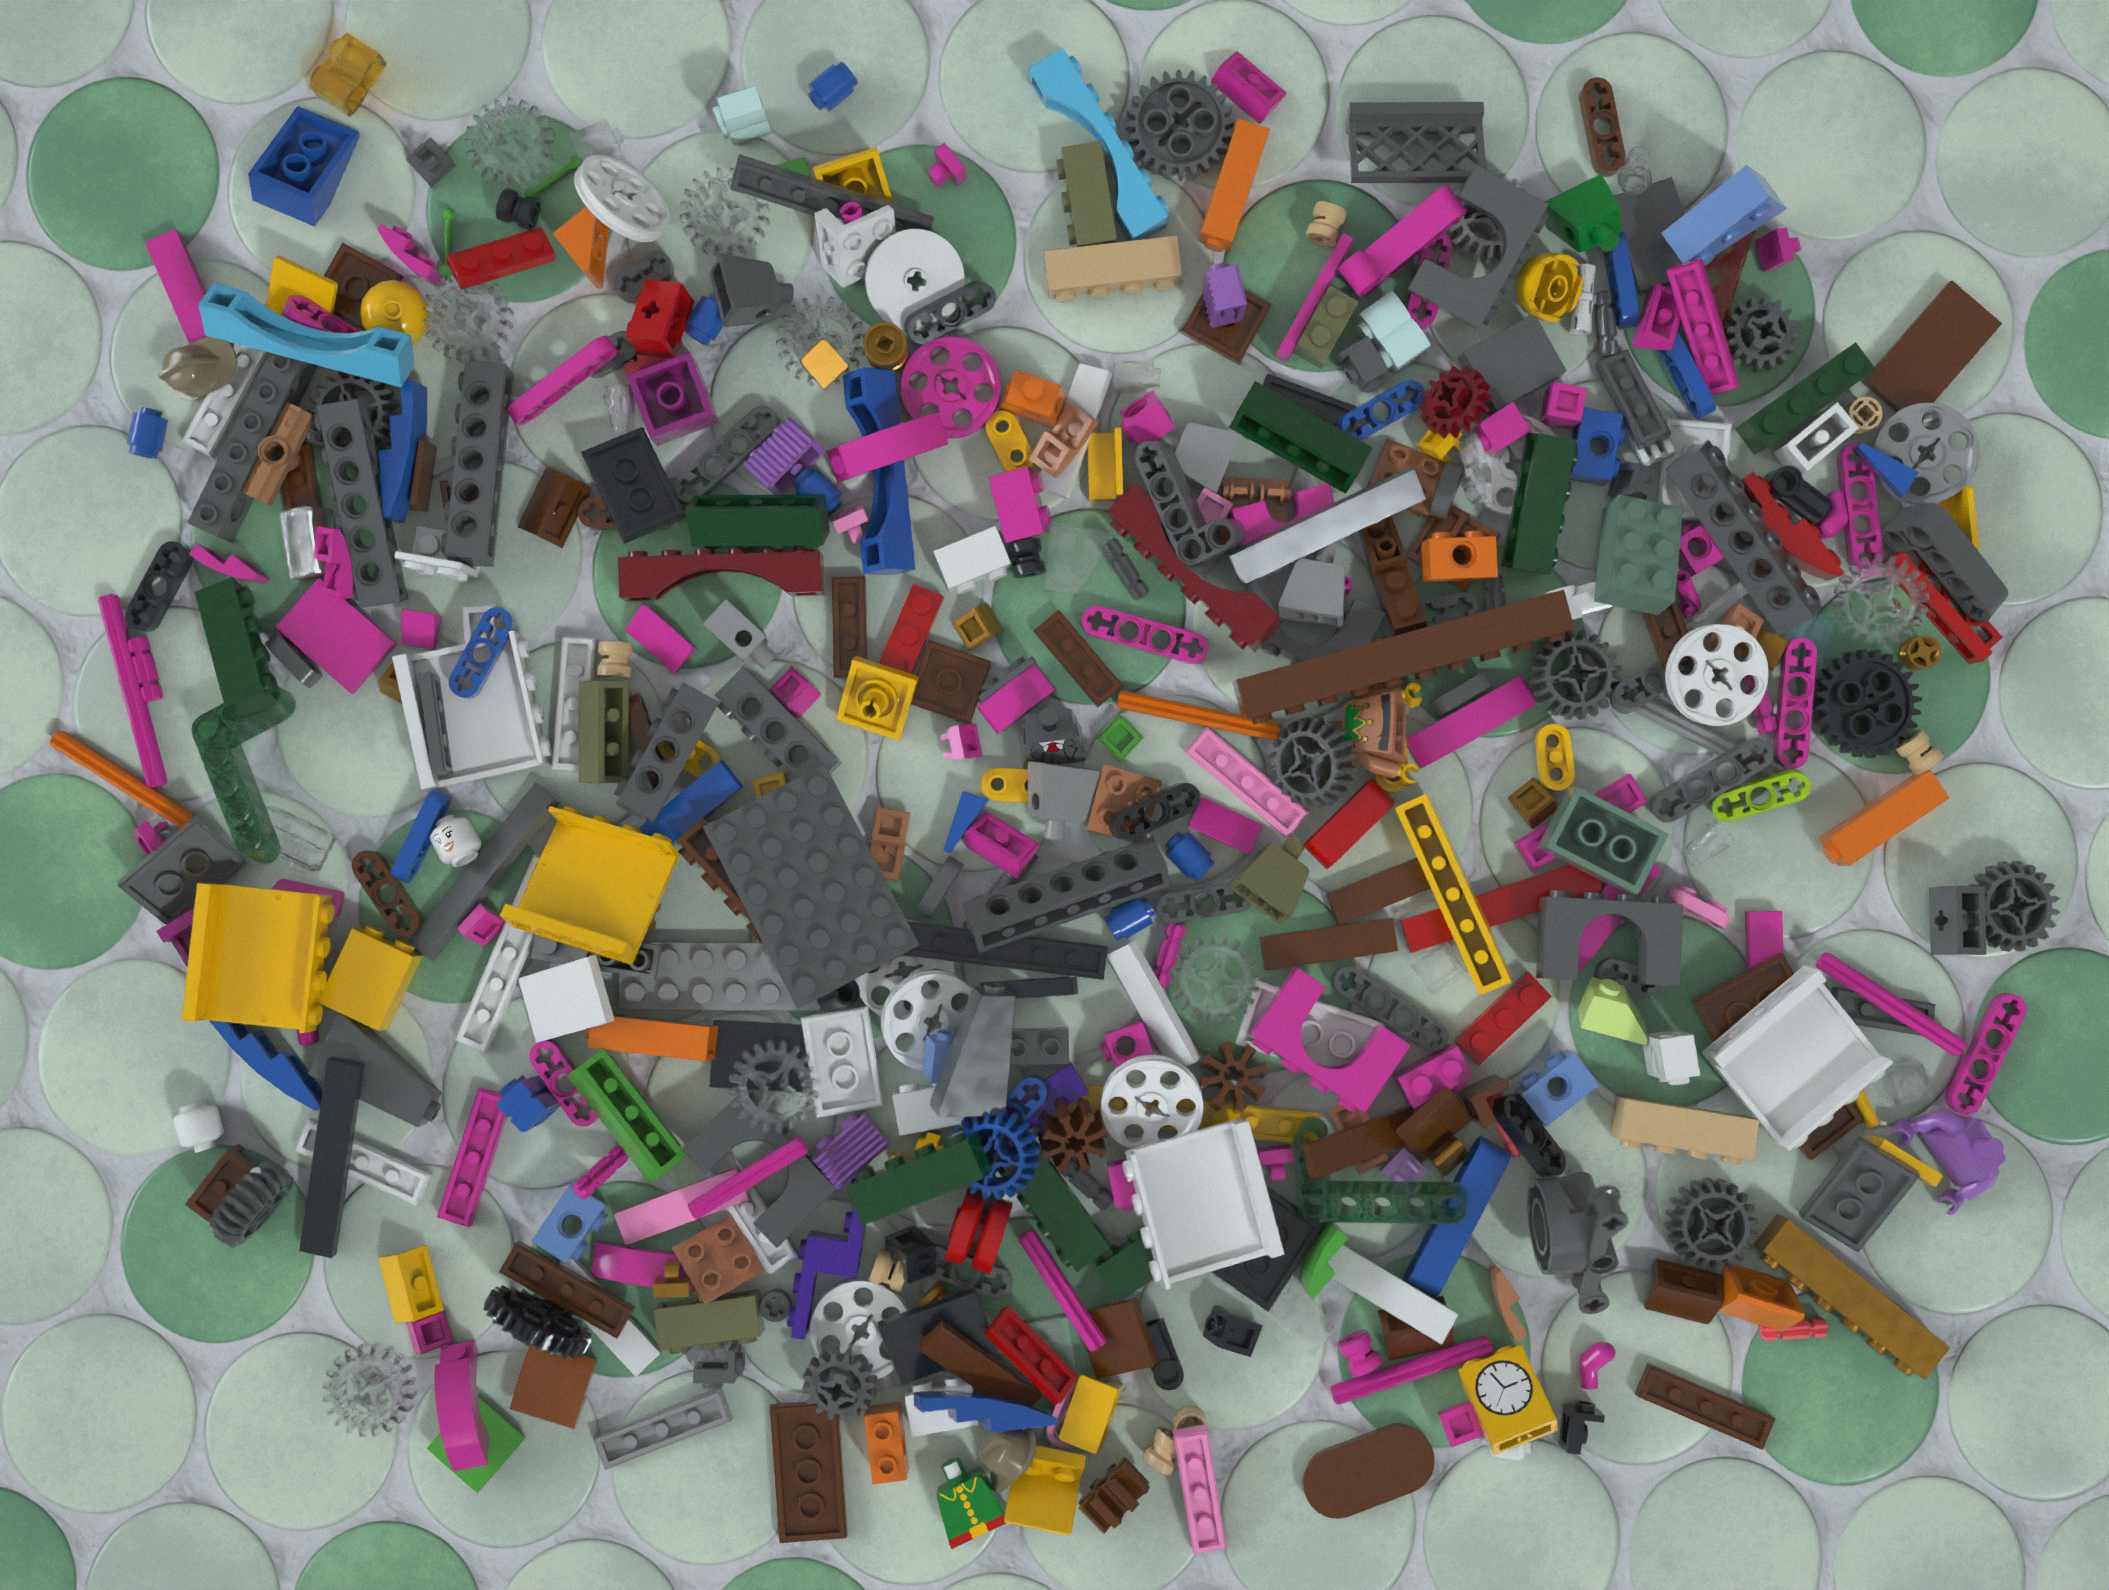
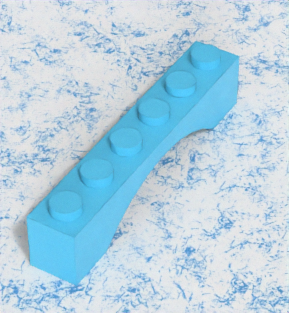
M1061 48L1029 68V81L1047 109L1061 113L1074 120L1088 131L1097 142L1101 141L1102 149L1112 167L1116 182V221L1129 241L1147 239L1167 227V214L1170 213L1169 208L1160 195L1156 197L1149 187L1152 185V182L1143 167L1138 169L1132 160L1135 156L1129 143L1125 139L1122 141L1119 139L1115 132L1117 126L1108 111L1103 113L1097 102L1100 99L1092 84L1086 85L1080 76L1082 70L1073 55L1068 57L1065 50Z
M216 283L211 285L198 304L205 336L397 387L403 386L414 367L412 340L409 334L379 326L356 333H332L316 330L277 314L246 291Z

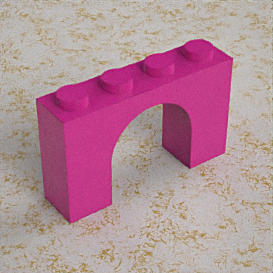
M1294 967L1249 1032L1250 1035L1256 1038L1252 1044L1267 1055H1270L1273 1050L1284 1057L1280 1063L1296 1075L1300 1070H1303L1311 1076L1308 1083L1324 1094L1328 1089L1332 1090L1340 1096L1336 1102L1350 1112L1354 1113L1358 1108L1366 1113L1411 1045L1385 1027L1377 1024L1360 1051L1350 1061L1338 1066H1324L1314 1062L1304 1050L1301 1030L1306 1016L1326 987L1299 968Z

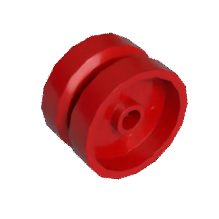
M968 1187L961 1208H957L948 1238L951 1239L944 1260L961 1265L966 1260L970 1246H974L976 1250L972 1259L973 1269L989 1275L1008 1223L1013 1202L1005 1199L996 1200L995 1198L991 1202L987 1216L981 1214L986 1200L982 1197V1191L977 1190L975 1194H970V1187Z

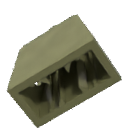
M1291 837L1285 840L1281 848L1274 843L1268 844L1250 860L1227 887L1278 924L1287 920L1294 913L1309 875L1308 867L1297 860L1304 850L1303 844Z

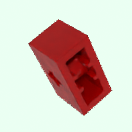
M646 279L642 291L637 296V305L631 321L627 324L625 337L639 355L672 359L677 353L694 300L682 283Z

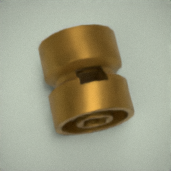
M881 322L871 326L865 333L863 348L871 368L893 370L895 375L903 371L910 358L909 347L903 331L895 324Z

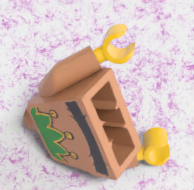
M1410 683L1405 689L1398 685L1385 689L1383 685H1372L1370 687L1371 693L1357 696L1355 700L1344 704L1343 721H1332L1336 722V730H1346L1343 737L1344 741H1354L1352 746L1349 747L1350 753L1358 754L1356 759H1353V762L1378 775L1392 779L1398 776L1399 781L1405 786H1413L1417 782L1407 779L1405 771L1419 772V767L1415 764H1407L1404 767L1399 766V763L1404 762L1407 707H1417L1422 701L1420 697L1413 698L1409 695L1410 692L1418 693L1421 686L1418 683Z

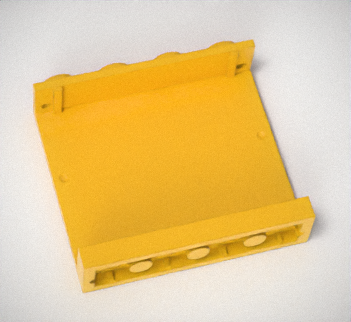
M550 806L548 811L557 822L518 907L505 904L500 917L513 928L632 965L680 853L671 844L672 840L664 835L654 833L653 836L642 834L640 829L632 825L623 824L622 827L612 825L610 820L602 816L593 815V818L582 816L583 814L572 807L564 806L563 809Z
M197 883L181 1020L192 1022L212 1020L298 1029L299 1033L316 1031V1027L321 1023L323 1014L319 1001L320 992L324 990L327 979L323 966L324 958L328 956L330 951V938L327 937L328 924L332 922L334 917V905L331 903L332 895L216 883Z

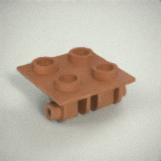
M1386 439L1367 487L1412 467L1416 471L1425 500L1405 510L1415 513L1417 517H1420V515L1427 517V515H1430L1432 502L1446 463Z
M1223 477L1222 497L1233 503L1231 510L1265 501L1267 511L1275 521L1281 523L1288 522V503L1291 498L1289 480ZM1224 525L1221 528L1220 537L1222 541L1227 543L1230 540L1231 533L1228 527Z
M1103 764L1097 789L1094 793V800H1092L1089 819L1086 822V829L1114 837L1109 828V821L1112 815L1133 803L1159 792L1162 781ZM1156 802L1151 803L1148 807V816L1151 820ZM1139 817L1133 820L1124 819V824L1120 826L1121 830L1129 832L1128 827L1136 822H1141ZM1148 833L1145 834V835H1143V836H1141V837H1139V838H1137V839H1135V840H1127V841L1134 842V841H1138V840L1147 839Z
M732 1215L672 1247L673 1252L695 1288L696 1297L704 1305L765 1271Z

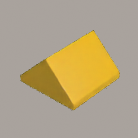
M877 147L812 167L816 179L894 204Z

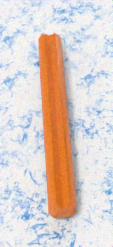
M1120 691L1118 695L1117 707L1123 710L1272 741L1279 738L1278 733L1281 731V724L1273 721L1253 725L1252 719L1243 721L1242 716L1239 714L1128 691Z
M57 731L51 738L50 745L179 828L195 816L188 809L155 788L148 787L144 781L65 731Z

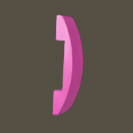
M1519 675L1406 738L1407 747L1421 769L1536 705L1537 702L1523 677Z
M595 1241L591 1276L622 1283L654 1287L655 1277H664L665 1261L679 1260L674 1252L632 1248L630 1245ZM679 1262V1277L687 1276ZM690 1281V1290L694 1291L695 1288Z

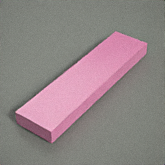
M1208 727L1203 730L1185 752L1286 838L1290 837L1309 814L1299 803H1291L1289 795L1281 794L1282 789Z
M740 1166L614 1213L625 1245L696 1220L689 1211L688 1204L741 1171ZM745 1190L704 1216L748 1201L751 1198L749 1190Z
M1207 1425L1173 1430L1193 1554L1227 1549Z

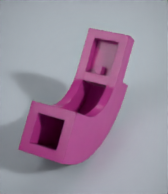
M938 412L847 442L826 452L837 483L948 445V441Z
M475 1340L441 1347L440 1363L435 1365L434 1383L438 1423L444 1449L453 1472L488 1465L489 1435L480 1414L477 1398L478 1347Z

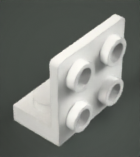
M889 205L847 224H844L842 219L836 218L827 208L814 213L822 267L843 288L865 278L867 263L872 252L880 242L896 232L894 209Z
M417 526L412 554L395 551L394 558L404 562L403 568L414 570L413 572L417 574L434 576L435 571H437V574L447 576V579L467 582L468 577L479 578L481 566H467L460 562L449 561L444 556L441 550V538L444 533L447 534V531Z

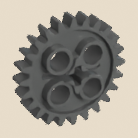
M1177 69L1176 76L1173 79L1170 78L1166 71L1163 72L1162 82H1159L1155 77H1151V89L1141 85L1140 94L1142 98L1133 96L1132 105L1135 108H1130L1127 111V117L1132 121L1126 122V131L1133 132L1128 136L1127 142L1129 144H1138L1133 149L1134 156L1144 154L1141 166L1145 167L1153 163V174L1156 175L1162 168L1165 170V179L1167 180L1172 172H1177L1179 181H1182L1184 172L1187 171L1193 179H1196L1197 168H1200L1207 174L1209 172L1208 161L1218 165L1220 162L1218 153H1227L1228 146L1224 142H1231L1233 133L1227 130L1233 128L1234 120L1226 118L1231 115L1232 106H1222L1226 102L1227 95L1221 94L1216 96L1218 84L1215 83L1208 88L1206 86L1207 76L1204 75L1197 82L1194 80L1195 75L1192 70L1187 79L1182 77L1180 69ZM1175 97H1182L1188 104L1184 107H1176L1171 103V100ZM1196 104H1200V105H1201V108H1198L1197 110H1195L1193 113H1191V114L1189 115L1191 109H1192ZM1187 117L1185 128L1183 126H1179L1171 135V133L1173 132L1174 122L1179 125ZM1204 119L1210 122L1212 127L1207 130H1201L1196 127L1195 122ZM1155 120L1160 121L1165 128L1161 131H1153L1148 127V123ZM1170 136L1168 142L1164 146L1161 147L1158 145L1159 142H1162ZM1177 143H1183L1188 147L1189 151L1184 154H1178L1174 152L1172 146Z

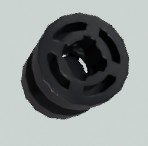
M505 188L498 199L496 218L505 223L513 221L522 229L532 230L536 226L540 215V199L529 195L522 197L517 191Z
M1040 538L1023 539L1008 544L1009 554L1014 558L1015 563L1012 567L1014 578H1027L1046 572L1045 563L1040 559L1039 554L1042 550Z

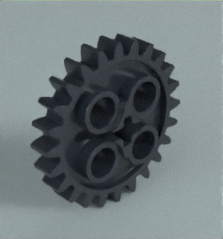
M1866 649L1856 650V654L1853 652L1843 653V659L1835 658L1831 660L1834 668L1827 667L1822 669L1826 679L1815 680L1816 685L1821 688V691L1814 692L1813 698L1818 699L1819 704L1814 705L1812 711H1818L1820 716L1813 720V723H1823L1825 727L1820 731L1819 735H1831L1828 745L1837 746L1840 744L1839 753L1844 754L1851 751L1854 758L1862 757L1863 754L1865 758H1876V754L1888 755L1889 748L1897 749L1900 747L1898 739L1909 740L1911 738L1906 728H1917L1918 725L1911 720V717L1913 715H1920L1921 711L1913 708V703L1921 701L1922 697L1913 696L1912 691L1916 690L1919 684L1908 683L1913 672L1902 673L1901 669L1904 662L1892 663L1893 654L1881 656L1880 650H1871L1868 653ZM1874 675L1879 679L1877 690L1872 685ZM1844 686L1849 691V697L1847 701H1845L1841 695V691ZM1889 692L1892 693V697L1889 699L1866 705L1864 709L1852 710L1842 716L1840 715V710L1865 703L1869 698H1878ZM1885 707H1888L1890 711V719L1888 721L1883 716ZM1855 717L1860 722V729L1857 733L1852 725Z
M504 1285L501 1288L495 1286L484 1303L483 1309L487 1311L486 1315L493 1318L492 1322L494 1324L503 1326L502 1331L510 1332L513 1336L512 1338L525 1343V1345L536 1346L540 1352L544 1349L552 1356H555L557 1353L565 1359L567 1356L575 1359L576 1356L582 1357L592 1341V1334L587 1332L589 1328L581 1325L582 1320L573 1318L572 1313L565 1312V1309L547 1299H541L537 1293H534V1295L529 1294L523 1288L519 1291L514 1286H511L510 1289Z

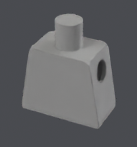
M1187 422L1181 437L1168 432L1159 438L1158 441H1165L1173 448L1190 485L1200 491H1203L1205 487L1217 494L1240 434L1235 431Z
M1325 546L1315 551L1313 560L1300 558L1296 561L1279 600L1278 609L1281 619L1343 629L1345 567L1333 564L1335 549Z
M725 599L703 623L707 629L743 661L749 656L764 669L777 656L763 642L766 635L728 599ZM744 630L752 637L751 643L747 646H744L736 639L738 632Z
M1028 761V813L1031 816L1046 819L1043 838L1063 841L1066 822L1084 823L1086 821L1100 771Z

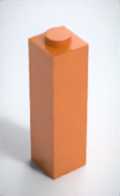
M1238 118L1199 237V242L1204 243L1207 249L1215 252L1231 250L1270 128Z
M1931 770L1920 775L1913 774L1819 837L1823 844L1822 852L1832 864L1850 866L1950 797Z
M613 1013L615 1021L585 1029V1037L588 1039L587 1048H604L605 1050L709 1061L715 1059L719 1025Z

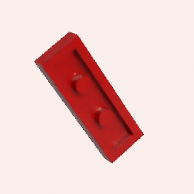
M539 227L448 254L447 264L460 290L554 262L556 253L543 228Z
M913 583L879 661L880 664L910 674L913 673L944 601V596Z
M1526 971L1459 1034L1454 1041L1476 1065L1480 1066L1552 996Z
M1009 1306L1000 1310L984 1332L995 1346L1054 1405L1063 1401L1078 1379V1376Z

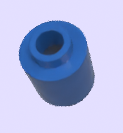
M841 61L836 66L832 64L810 82L808 86L811 92L807 95L819 110L825 108L830 112L854 92L853 87L858 84V81L851 70Z
M711 294L709 298L702 295L687 319L686 323L688 326L684 331L704 346H708L711 340L715 341L723 328L714 294Z
M141 407L140 412H133L127 444L130 445V454L157 459L158 452L163 450L168 420L162 418L163 412L146 407Z
M811 467L806 468L792 484L797 490L796 495L825 494L828 516L832 515L842 504V501L839 499L842 492L819 470L815 471Z
M1178 831L1165 844L1168 848L1165 856L1187 878L1191 876L1197 881L1214 864V861L1210 858L1211 853L1189 831L1183 835Z
M1146 897L1141 900L1135 898L1109 910L1110 914L1105 916L1104 920L1118 941L1123 937L1128 939L1153 924L1150 917L1156 913Z

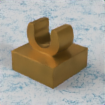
M665 1261L664 1277H655L654 1298L689 1297L690 1279L688 1276L679 1277V1261Z

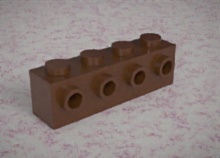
M702 817L677 839L682 845L678 852L691 866L696 862L705 871L701 878L713 891L720 887L728 896L723 902L736 916L742 912L748 918L750 923L746 927L760 941L761 938L703 828L708 822Z

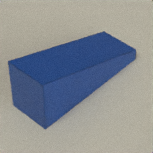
M1862 441L1854 449L1899 499L1904 497L1919 472Z
M962 791L943 850L944 852L951 853L989 799Z

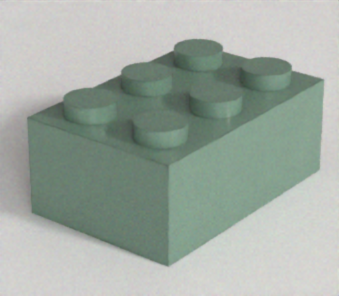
M1619 494L1603 509L1594 602L1653 615H1659L1675 602L1683 508Z
M1579 787L1567 788L1537 848L1625 894L1638 895L1669 834Z

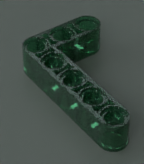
M279 686L278 691H275L278 705L244 719H239L226 709L224 703L196 718L191 728L193 739L238 852L259 864L272 863L280 854L281 846L241 744L288 719L295 711V699Z
M1307 1117L1300 1122L1293 1140L1298 1211L1307 1221L1456 1224L1466 1216L1469 1200L1468 1191L1463 1185L1456 1182L1331 1181V1174L1318 1179L1309 1178L1308 1170L1305 1167L1306 1161L1302 1144L1310 1141L1303 1136V1133L1311 1132L1318 1138L1328 1135V1128L1324 1121L1318 1117ZM1317 1197L1323 1204L1313 1205L1309 1202L1308 1198ZM1349 1197L1355 1200L1357 1204L1349 1206L1343 1203L1341 1199ZM1385 1198L1389 1200L1391 1205L1381 1206L1375 1199ZM1419 1198L1426 1205L1421 1207L1414 1206L1409 1200ZM1455 1199L1461 1205L1450 1207L1446 1205L1444 1200Z

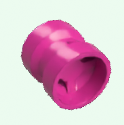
M1367 1330L1354 1332L1337 1344L1342 1356L1347 1357L1349 1360L1348 1368L1353 1377L1368 1374L1378 1368L1383 1362L1379 1353L1372 1349V1340Z

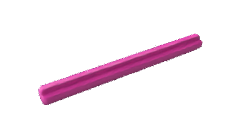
M114 594L103 595L98 598V603L146 784L150 788L166 785L168 780L147 701L142 699L140 688L143 686L138 684L132 661L134 654L130 653L128 640L130 637L118 595Z

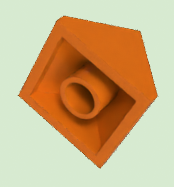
M585 207L552 234L596 289H603L610 228Z
M1734 1263L1729 1268L1725 1265L1723 1266L1724 1303L1718 1312L1780 1332L1803 1320L1805 1316L1804 1310L1791 1283L1787 1280Z

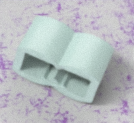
M755 85L717 98L719 106L714 107L713 110L725 139L731 137L733 143L737 144L772 132Z
M1393 291L1359 313L1356 319L1358 322L1356 329L1361 338L1369 336L1387 368H1390L1394 373L1426 352L1431 345L1424 332L1411 318L1406 307Z

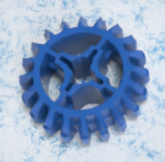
M999 1110L996 1116H990L988 1112H985L984 1116L964 1117L961 1120L962 1127L957 1126L954 1129L953 1134L964 1131L965 1136L982 1129H993V1133L988 1140L980 1139L993 1170L983 1179L971 1183L970 1194H975L978 1189H981L983 1199H987L992 1192L996 1200H1001L1004 1193L1009 1197H1013L1017 1193V1189L1024 1190L1028 1186L1027 1180H1032L1035 1177L1036 1173L1032 1168H1037L1040 1160L1034 1155L1040 1152V1146L1033 1145L1031 1142L1037 1138V1133L1027 1134L1025 1132L1030 1124L1028 1121H1025L1019 1125L1016 1122L1019 1118L1018 1113H1013L1010 1118L1007 1117V1111L1005 1112L1004 1110ZM1006 1135L1012 1139L1016 1148L1008 1144ZM993 1145L994 1149L998 1151L996 1154H1000L995 1162V1158L991 1155L993 1152H989ZM1000 1166H1018L1017 1171L1012 1175L995 1177Z

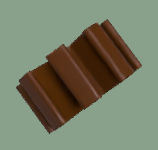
M1229 1041L1222 1043L1218 1048L1223 1064L1211 1057V1053H1208L1200 1065L1202 1069L1206 1068L1217 1076L1208 1078L1201 1076L1198 1083L1202 1092L1205 1089L1217 1086L1221 1089L1217 1097H1214L1209 1103L1215 1110H1220L1226 1094H1231L1234 1105L1232 1112L1236 1114L1243 1112L1248 1106L1247 1103H1244L1242 1091L1251 1096L1254 1102H1257L1266 1090L1265 1087L1260 1088L1249 1081V1079L1258 1077L1263 1079L1268 1074L1266 1063L1249 1069L1244 1066L1247 1060L1256 1052V1049L1248 1044L1243 1048L1239 1061H1234L1231 1049L1233 1043ZM1229 1070H1232L1234 1075L1240 1076L1236 1085H1233L1231 1080H1225L1224 1078L1229 1073Z
M1061 1098L1054 1102L1058 1118L1046 1115L1044 1111L1038 1118L1041 1132H1038L1037 1136L1044 1160H1048L1051 1156L1053 1157L1057 1171L1066 1172V1166L1072 1156L1076 1157L1080 1172L1089 1170L1091 1166L1086 1151L1098 1155L1101 1159L1107 1152L1103 1137L1107 1138L1108 1133L1102 1119V1114L1100 1110H1096L1093 1114L1087 1099L1079 1098L1073 1114H1069L1066 1100Z
M1123 1457L1117 1465L1115 1463L1111 1464L1106 1469L1104 1477L1101 1480L1095 1479L1089 1486L1091 1491L1082 1496L1078 1502L1080 1505L1078 1509L1102 1534H1105L1111 1526L1116 1528L1120 1525L1124 1514L1128 1510L1133 1512L1140 1504L1137 1500L1146 1494L1150 1488L1148 1486L1149 1481L1126 1457Z

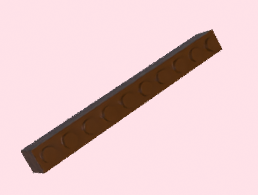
M1560 590L1240 678L1232 683L1242 720L1252 719L1253 725L1273 720L1271 713L1284 710L1286 716L1306 711L1304 704L1317 701L1320 707L1338 702L1337 695L1350 692L1351 698L1371 693L1369 686L1382 683L1385 689L1403 684L1402 677L1415 674L1416 680L1436 675V667L1447 665L1448 670L1451 671L1469 666L1467 659L1480 656L1481 662L1501 657L1500 650L1512 647L1513 653L1534 648L1532 641L1544 638L1546 644L1566 639L1564 632L1573 630L1575 627L1565 591Z

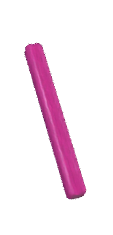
M1824 952L1820 955L1816 962L1818 969L1951 1055L1960 1056L1967 1046V1042L1831 953Z
M1481 1336L1332 1385L1330 1387L1331 1395L1335 1404L1340 1405L1465 1364L1471 1359L1492 1355L1493 1347L1487 1336Z

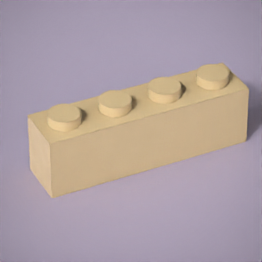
M1178 236L1044 251L1049 299L1056 298L1057 302H1070L1075 300L1076 296L1089 295L1093 299L1109 296V292L1122 291L1125 295H1132L1142 292V288L1155 287L1157 291H1167L1174 289L1175 285L1181 283L1182 270Z
M1616 1095L1611 1136L1621 1139L1620 1145L1641 1149V1144L1646 1143L1654 1145V1151L1674 1154L1675 1148L1688 1150L1687 1156L1708 1159V1154L1721 1155L1720 1161L1741 1165L1742 1159L1754 1161L1760 1120L1749 1116Z

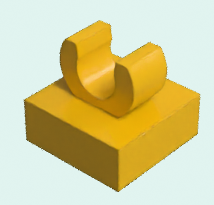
M1428 430L1416 446L1423 454L1434 457L1440 462H1451L1447 452L1451 448L1458 451L1463 449L1461 442L1458 440L1463 434L1460 431L1458 438H1454L1449 433L1446 438H1442L1438 433L1434 434Z

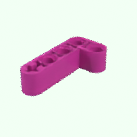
M1444 185L1365 251L1359 250L1340 265L1338 270L1359 297H1366L1456 224L1468 211L1448 185Z

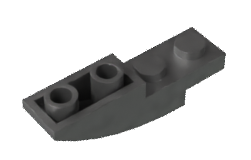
M535 935L531 959L566 964L596 955L600 970L603 972L657 980L662 946L642 942L633 964L629 965Z

